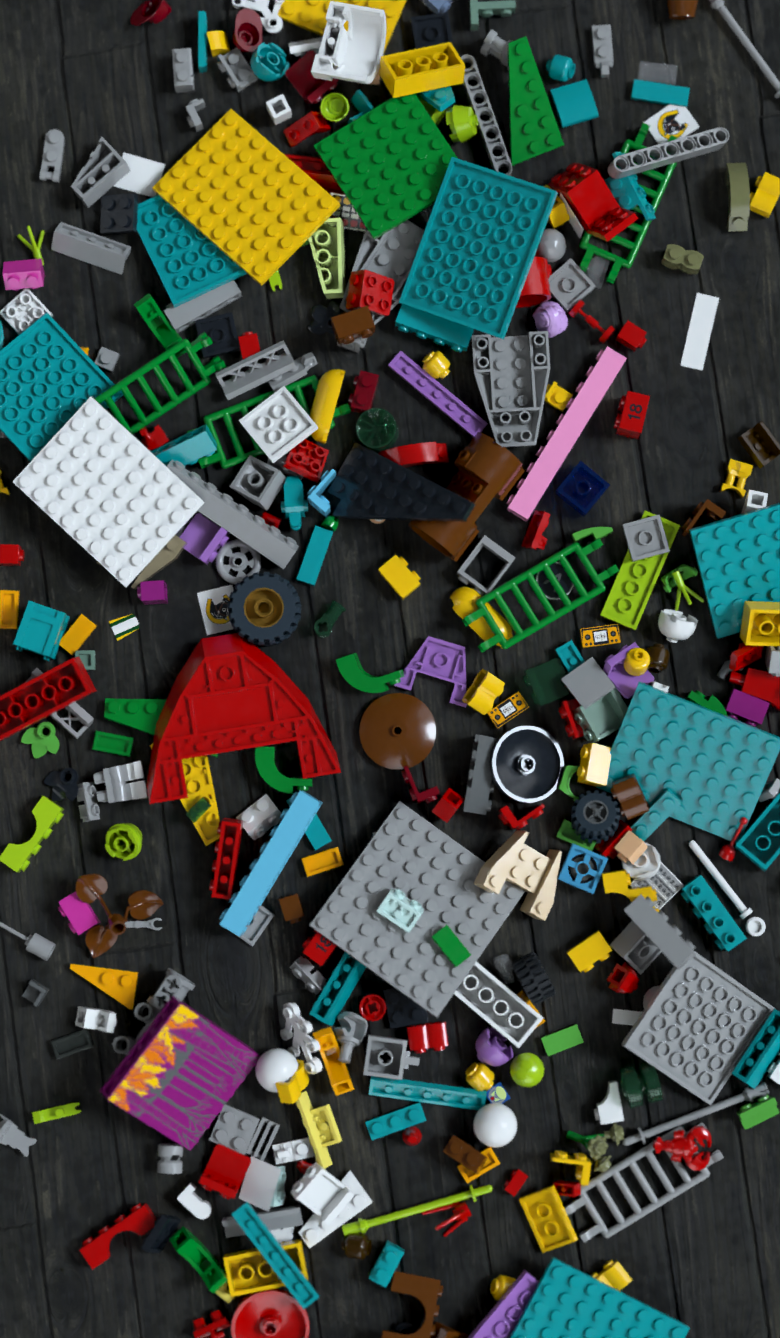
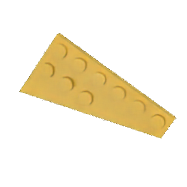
M208 755L182 759L188 798L180 799L204 844L208 846L220 839V834H217L220 817Z

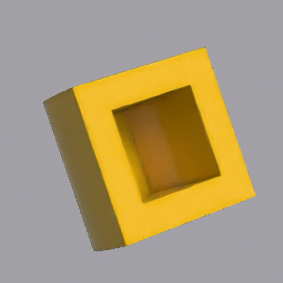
M224 31L207 32L212 57L230 52L229 43Z

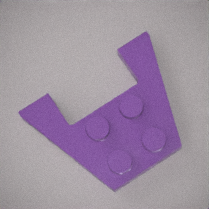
M428 636L403 671L405 677L400 678L401 682L396 683L394 686L411 691L417 672L443 679L455 684L449 703L466 708L467 704L462 701L466 693L465 647Z

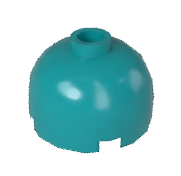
M269 42L268 44L261 43L254 50L250 64L252 71L259 79L272 82L280 79L289 68V61L286 63V54L279 46Z

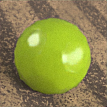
M519 1054L512 1060L510 1065L511 1078L521 1087L535 1086L543 1078V1062L535 1054Z

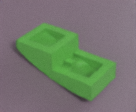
M592 527L573 533L571 538L573 542H578L592 535L594 541L611 534L613 529L612 527Z

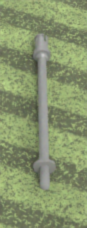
M709 0L712 9H718L776 89L775 98L780 97L779 80L724 6V0Z
M765 1082L757 1085L755 1089L746 1087L741 1094L642 1131L639 1127L637 1128V1134L623 1139V1145L628 1146L638 1141H642L644 1145L646 1144V1138L742 1101H749L751 1103L754 1101L753 1099L769 1094L768 1087Z

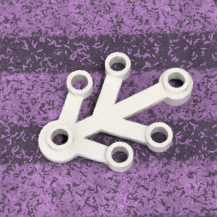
M232 0L235 8H250L262 12L265 17H260L262 26L269 33L275 34L282 29L283 21L277 14L285 0H274L275 5L272 13L268 9L270 0H254L255 2L241 0L240 4H235V0ZM276 21L277 24L275 26H271L270 22Z
M288 1002L284 1004L283 1015L286 1018L285 1029L280 1031V1035L285 1041L293 1037L292 1047L288 1048V1051L296 1058L300 1056L299 1047L301 1046L307 1061L305 1063L307 1073L316 1074L322 1071L321 1061L317 1057L312 1058L310 1053L320 1049L319 1042L308 1035V1033L312 1032L311 1023L300 1016V1009L296 1003Z

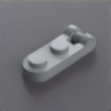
M52 129L46 134L40 170V180L42 181L50 179L53 182H60L65 138L60 130ZM48 168H54V172H48Z

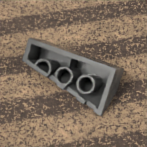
M478 734L474 736L463 812L486 815L487 811H491L492 800H489V793H493L495 783L491 781L490 755L495 742L498 740L497 738Z

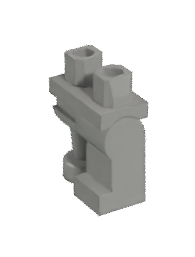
M491 29L484 40L480 53L486 57L491 53L500 59L504 66H508V42L498 37V33Z

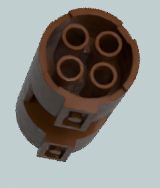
M477 432L468 446L459 453L454 463L459 471L452 477L451 482L446 487L449 491L475 504L467 521L411 520L408 524L428 544L456 562L479 531L475 522L491 500L497 498L503 501L525 471L522 467L523 464L504 446L501 447L494 442V439L481 432Z

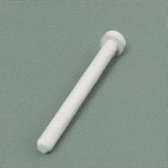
M694 840L690 841L689 847L741 912L739 916L744 919L753 912L752 909L746 908Z

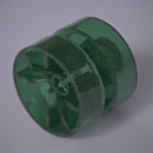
M371 408L363 412L358 418L356 433L365 447L372 451L381 452L390 449L396 443L399 428L397 422L388 411L381 408Z
M647 1061L639 1063L640 1075L636 1074L632 1065L619 1069L621 1089L630 1109L643 1106L642 1094H646L650 1103L663 1100L656 1069Z

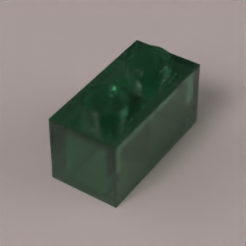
M202 797L186 815L196 823L212 805Z

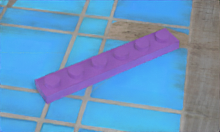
M402 351L389 363L388 367L473 438L477 432H482L488 425L487 422Z

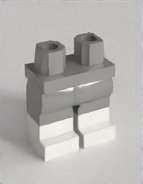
M142 761L105 768L103 771L93 774L95 784H106V790L96 792L98 802H109L111 804L148 798L145 780L126 784L128 781L145 779Z

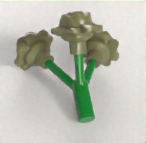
M615 1122L610 1131H604L602 1134L583 1136L569 1130L567 1138L582 1143L590 1152V1157L595 1161L593 1171L603 1173L612 1165L609 1161L612 1157L611 1155L601 1157L608 1148L606 1139L611 1138L616 1142V1145H619L620 1140L624 1139V1132L622 1126L617 1125Z

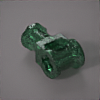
M332 600L327 612L323 614L321 619L315 622L314 631L316 635L320 638L328 637L336 620L346 609ZM325 624L327 631L319 632V625L323 626Z

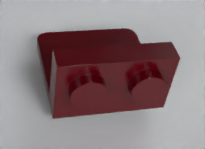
M309 50L286 70L285 76L306 103L314 102L316 104L323 98V93L327 90H333L338 85L336 82L340 79L333 78L332 81L314 78L311 69L316 53L313 50Z
M403 766L402 776L405 783L409 782L411 785L409 793L413 801L417 800L418 803L426 801L428 804L438 799L437 795L440 792L437 786L419 793L408 766Z

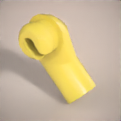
M227 1281L215 1292L228 1304L235 1297L230 1296V1292L227 1290Z

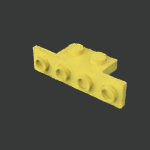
M303 1091L300 1098L296 1101V1106L300 1110L303 1125L309 1135V1142L314 1149L316 1162L325 1169L333 1164L327 1146L341 1142L342 1138L330 1105L327 1104L313 1109L307 1091Z

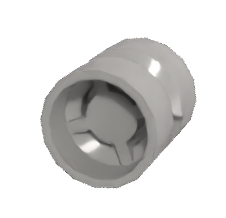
M174 1143L158 1144V1156L161 1159L157 1161V1172L163 1174L182 1173L183 1162L180 1158L183 1156V1146Z

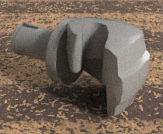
M345 1011L338 1015L341 1027H334V1031L337 1036V1042L342 1044L338 1061L349 1064L353 1047L359 1046L360 1042L364 1039L368 1023L360 1015Z

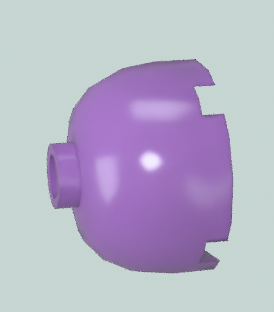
M489 1027L486 1028L478 1036L476 1051L480 1062L496 1067L508 1062L513 1058L514 1053L512 1047H507L504 1043L507 1039L493 1027L490 1029Z

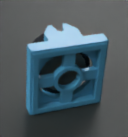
M572 843L558 879L594 894L608 858Z

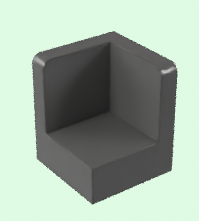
M32 979L29 981V985L22 996L38 1007L49 989Z

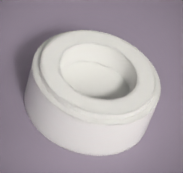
M751 917L745 925L746 931L752 936H760L766 929L765 922L759 917Z

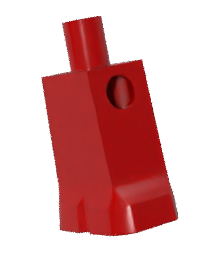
M748 668L745 675L734 671L731 672L729 682L741 685V692L769 702L776 710L780 711V676H773L769 672Z

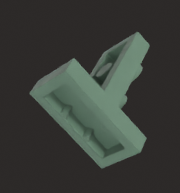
M469 0L471 30H478V15L487 18L493 15L508 17L515 14L516 1L478 2V0Z

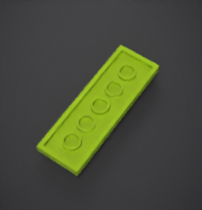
M645 510L641 519L655 516V514ZM660 517L670 550L680 525ZM628 549L600 616L635 631L668 553L632 562Z

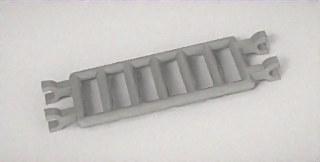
M702 1122L697 1125V1126H703V1127L706 1128V1126H705L704 1123H702ZM682 1126L676 1127L661 1137L662 1141L673 1139V1132L684 1130ZM685 1130L683 1137H685L688 1134V1132H685ZM652 1142L612 1166L606 1172L589 1180V1186L581 1185V1195L576 1200L564 1206L567 1215H570L585 1205L594 1220V1226L579 1233L584 1243L600 1232L604 1238H609L708 1178L710 1172L707 1167L724 1158L721 1151L717 1149L711 1153L708 1165L693 1178H690L681 1162L672 1161L684 1181L683 1184L674 1189L652 1152L655 1150ZM666 1152L669 1158H671L672 1153ZM644 1156L647 1157L668 1192L660 1198L656 1197L636 1163L637 1160ZM627 1166L631 1168L651 1202L642 1209L619 1171ZM611 1176L615 1179L634 1211V1214L625 1219L603 1184V1181ZM595 1186L617 1221V1224L607 1229L586 1191Z

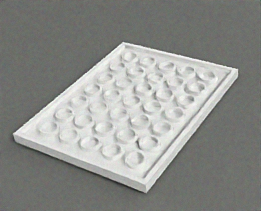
M90 397L13 481L17 487L125 587L129 586L205 503L93 397Z

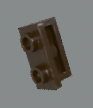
M762 421L738 437L740 443L760 469L780 455L779 442L776 441Z

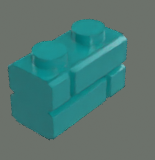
M387 1240L374 1264V1268H372L369 1274V1279L383 1287H387L404 1254V1249Z

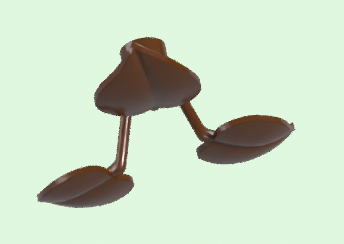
M99 874L81 875L75 884L77 896L81 901L88 904L93 903L98 898L109 917L108 924L105 927L103 925H95L85 935V941L92 957L96 958L105 953L115 944L118 935L125 932V922L128 921L129 910L133 918L138 920L146 919L164 905L161 898L153 892L139 890L128 897L130 906L126 907L124 917L116 913L111 914L100 896L107 891L108 883L106 879Z

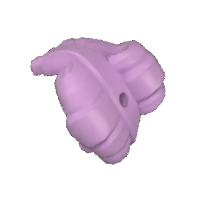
M543 302L533 313L537 330L548 331V338L562 333L568 326L566 313L557 302Z

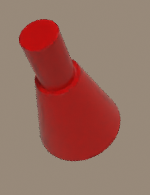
M414 1126L406 1128L402 1135L403 1141L409 1146L417 1145L422 1138L421 1131Z

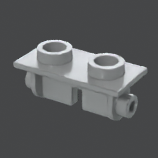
M94 782L77 784L78 802L84 801V805H79L80 819H83V822L100 820V809L97 805Z
M300 956L290 966L294 976L301 979L305 983L306 988L316 995L327 984V979L318 970L313 974L310 973L314 966L306 957Z

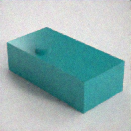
M780 793L735 845L736 849L764 872L780 854Z

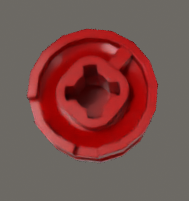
M374 993L364 996L359 1005L362 1017L369 1021L381 1019L386 1012V1002L384 999Z

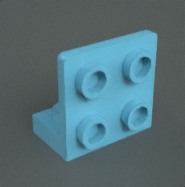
M334 469L330 472L327 470L320 478L321 483L318 486L314 485L308 492L309 504L324 517L330 514L331 509L330 502L321 494L335 479L336 471Z

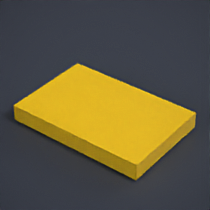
M554 1185L519 1198L542 1253L578 1240Z

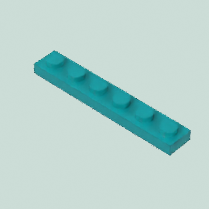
M371 1076L368 1095L480 1110L485 1106L487 1091L479 1092L469 1088Z
M248 1201L235 1210L231 1215L301 1307L305 1309L318 1299L319 1294Z

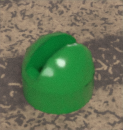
M333 515L327 516L322 522L324 528L335 532L339 524L338 519Z

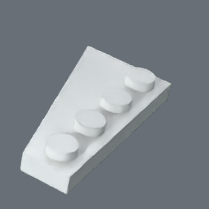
M349 1170L341 1182L352 1191L354 1197L334 1221L328 1225L314 1212L298 1231L309 1249L373 1203L351 1170Z

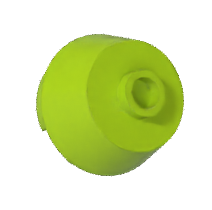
M454 105L453 108H449V111H446V124L450 126L453 133L450 134L453 142L460 141L463 143L477 134L478 118L471 107Z
M131 823L113 825L107 831L105 848L110 856L127 861L135 858L140 853L142 833L137 826Z

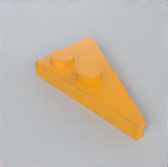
M79 964L70 965L71 970L127 1008L134 1009L138 972Z

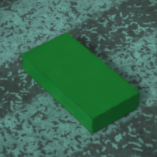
M96 731L92 750L130 757L134 738Z
M445 925L431 937L455 968L471 956L470 952L448 925Z

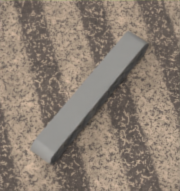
M471 55L461 56L462 61L471 64L469 69H465L463 86L470 106L477 115V126L492 169L499 172L498 170L504 167L508 169L506 175L511 176L512 164L475 59ZM475 80L478 84L470 86L468 81ZM479 97L482 98L484 102L481 104H477L474 102V99ZM482 115H487L490 119L488 121H482L480 117ZM492 132L496 137L489 139L486 134ZM500 150L502 155L497 157L492 152Z
M718 127L619 155L608 166V174L614 179H620L717 151L729 140V132L723 127Z

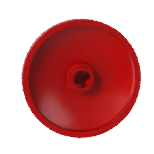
M276 1288L253 1292L246 1296L236 1307L231 1321L232 1338H308L310 1331L309 1317L306 1309L301 1307L291 1293Z

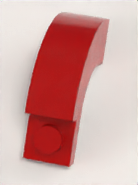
M416 443L378 452L381 456L405 468L422 464H444L449 462L446 443Z

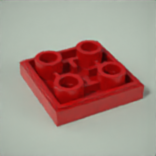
M304 439L287 453L283 467L318 483L329 450Z

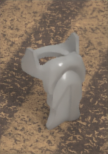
M0 1114V1117L3 1119L0 1122V1143L8 1144L14 1149H19L27 1157L29 1146L35 1144L37 1140L26 1136L25 1132L18 1129V1126L13 1121Z

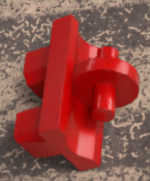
M220 1310L214 1311L210 1314L213 1323L208 1326L203 1317L193 1321L194 1337L222 1338L225 1334L221 1330L230 1327V1322Z

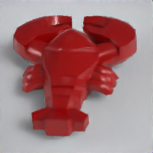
M703 1126L693 1127L685 1137H683L684 1130H678L673 1132L674 1139L662 1141L661 1137L658 1136L653 1142L655 1153L659 1154L662 1150L672 1153L670 1159L679 1163L681 1162V1157H683L686 1165L693 1171H700L708 1165L710 1152L706 1151L704 1158L701 1159L704 1151L695 1154L698 1151V1147L693 1141L695 1138L704 1147L703 1139H705L707 1147H711V1135L708 1129Z

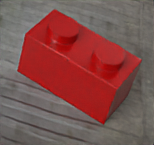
M519 1168L513 1170L511 1179L507 1180L504 1184V1189L514 1197L528 1178V1175Z
M563 1180L553 1182L560 1196L576 1197L581 1195L579 1182Z

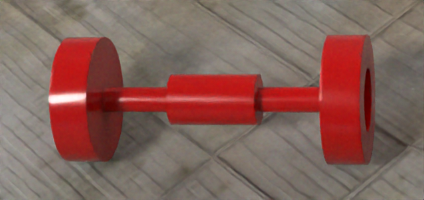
M580 300L569 312V315L574 318L580 313L589 325L603 333L599 341L605 343L613 334L615 328L610 326L605 331L599 326L597 320L581 310L585 302Z

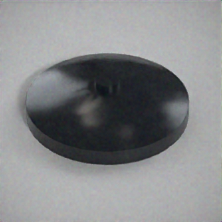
M519 726L506 731L495 742L490 755V772L497 788L509 799L521 803L541 801L550 796L560 784L564 771L563 754L556 740L545 730L535 726Z

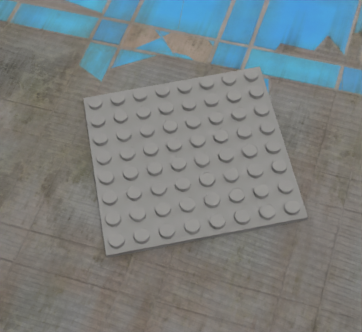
M399 801L310 926L437 1018L525 891L506 880L499 894L489 893L473 884L485 862ZM391 888L401 890L406 895V898L419 902L422 905L421 908L424 909L410 933L377 912V909ZM445 925L449 926L471 954L470 957L456 968L431 938Z

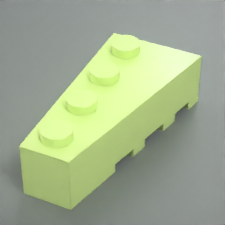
M328 218L308 240L324 295L327 299L343 298L346 290L344 223L341 218Z

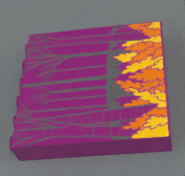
M172 995L100 1092L110 1102L191 1151L203 1133L210 1127L215 1117L222 1111L227 1101L234 1095L239 1085L245 1080L248 1073L257 1064L260 1055L253 1048Z

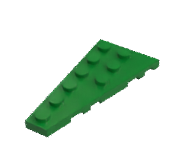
M526 36L507 43L509 128L511 139L510 161L512 166L564 145Z
M105 698L104 717L110 721L155 735L156 723L167 699ZM218 753L211 754V756L218 758Z

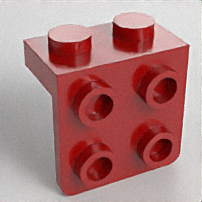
M366 269L351 272L349 290L346 297V309L353 311L368 306L371 312L388 316L391 310L394 280Z
M544 804L539 805L517 821L506 805L498 810L500 813L498 817L503 825L508 824L511 830L514 828L519 830L528 824L527 819L530 817L535 819L543 814L542 809L545 806Z
M217 1144L199 1183L209 1191L214 1189L220 1192V1195L224 1198L234 1199L249 1168L251 1158L222 1144Z

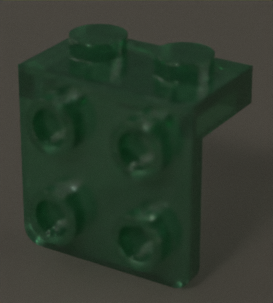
M559 658L524 671L525 676H523V680L527 687L530 686L533 692L530 694L534 704H538L539 707L571 694L561 680L567 674Z

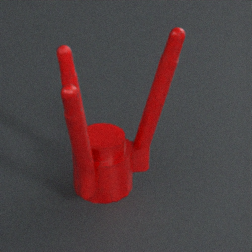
M465 1201L461 1204L456 1202L421 1212L422 1215L455 1208L452 1210L454 1216L435 1227V1230H439L454 1220L458 1221L443 1234L444 1237L467 1221L468 1217L472 1216Z

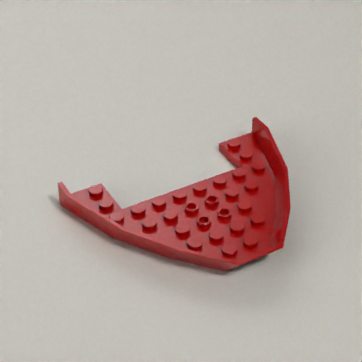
M239 633L202 638L176 677L156 723L146 785L149 804L188 798L182 759L297 741L303 779L341 773L337 753L309 699L274 660L254 644L248 642L247 638H242L238 635Z

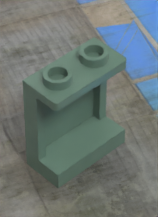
M615 688L587 709L580 706L572 712L575 721L580 724L586 740L590 743H595L620 728L628 707Z

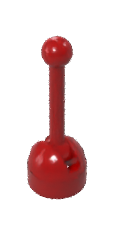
M746 817L740 819V825L731 843L721 848L719 856L723 859L733 861L736 853L733 846L743 826L748 822Z

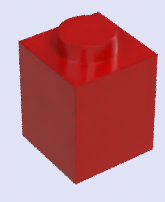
M627 320L616 340L635 352L638 347L641 349L647 341L644 338L647 332Z
M245 332L242 333V336L238 337L243 360L260 352L257 333Z
M0 544V565L21 566V561H24V550H21V546Z
M449 788L432 812L448 823L465 799Z

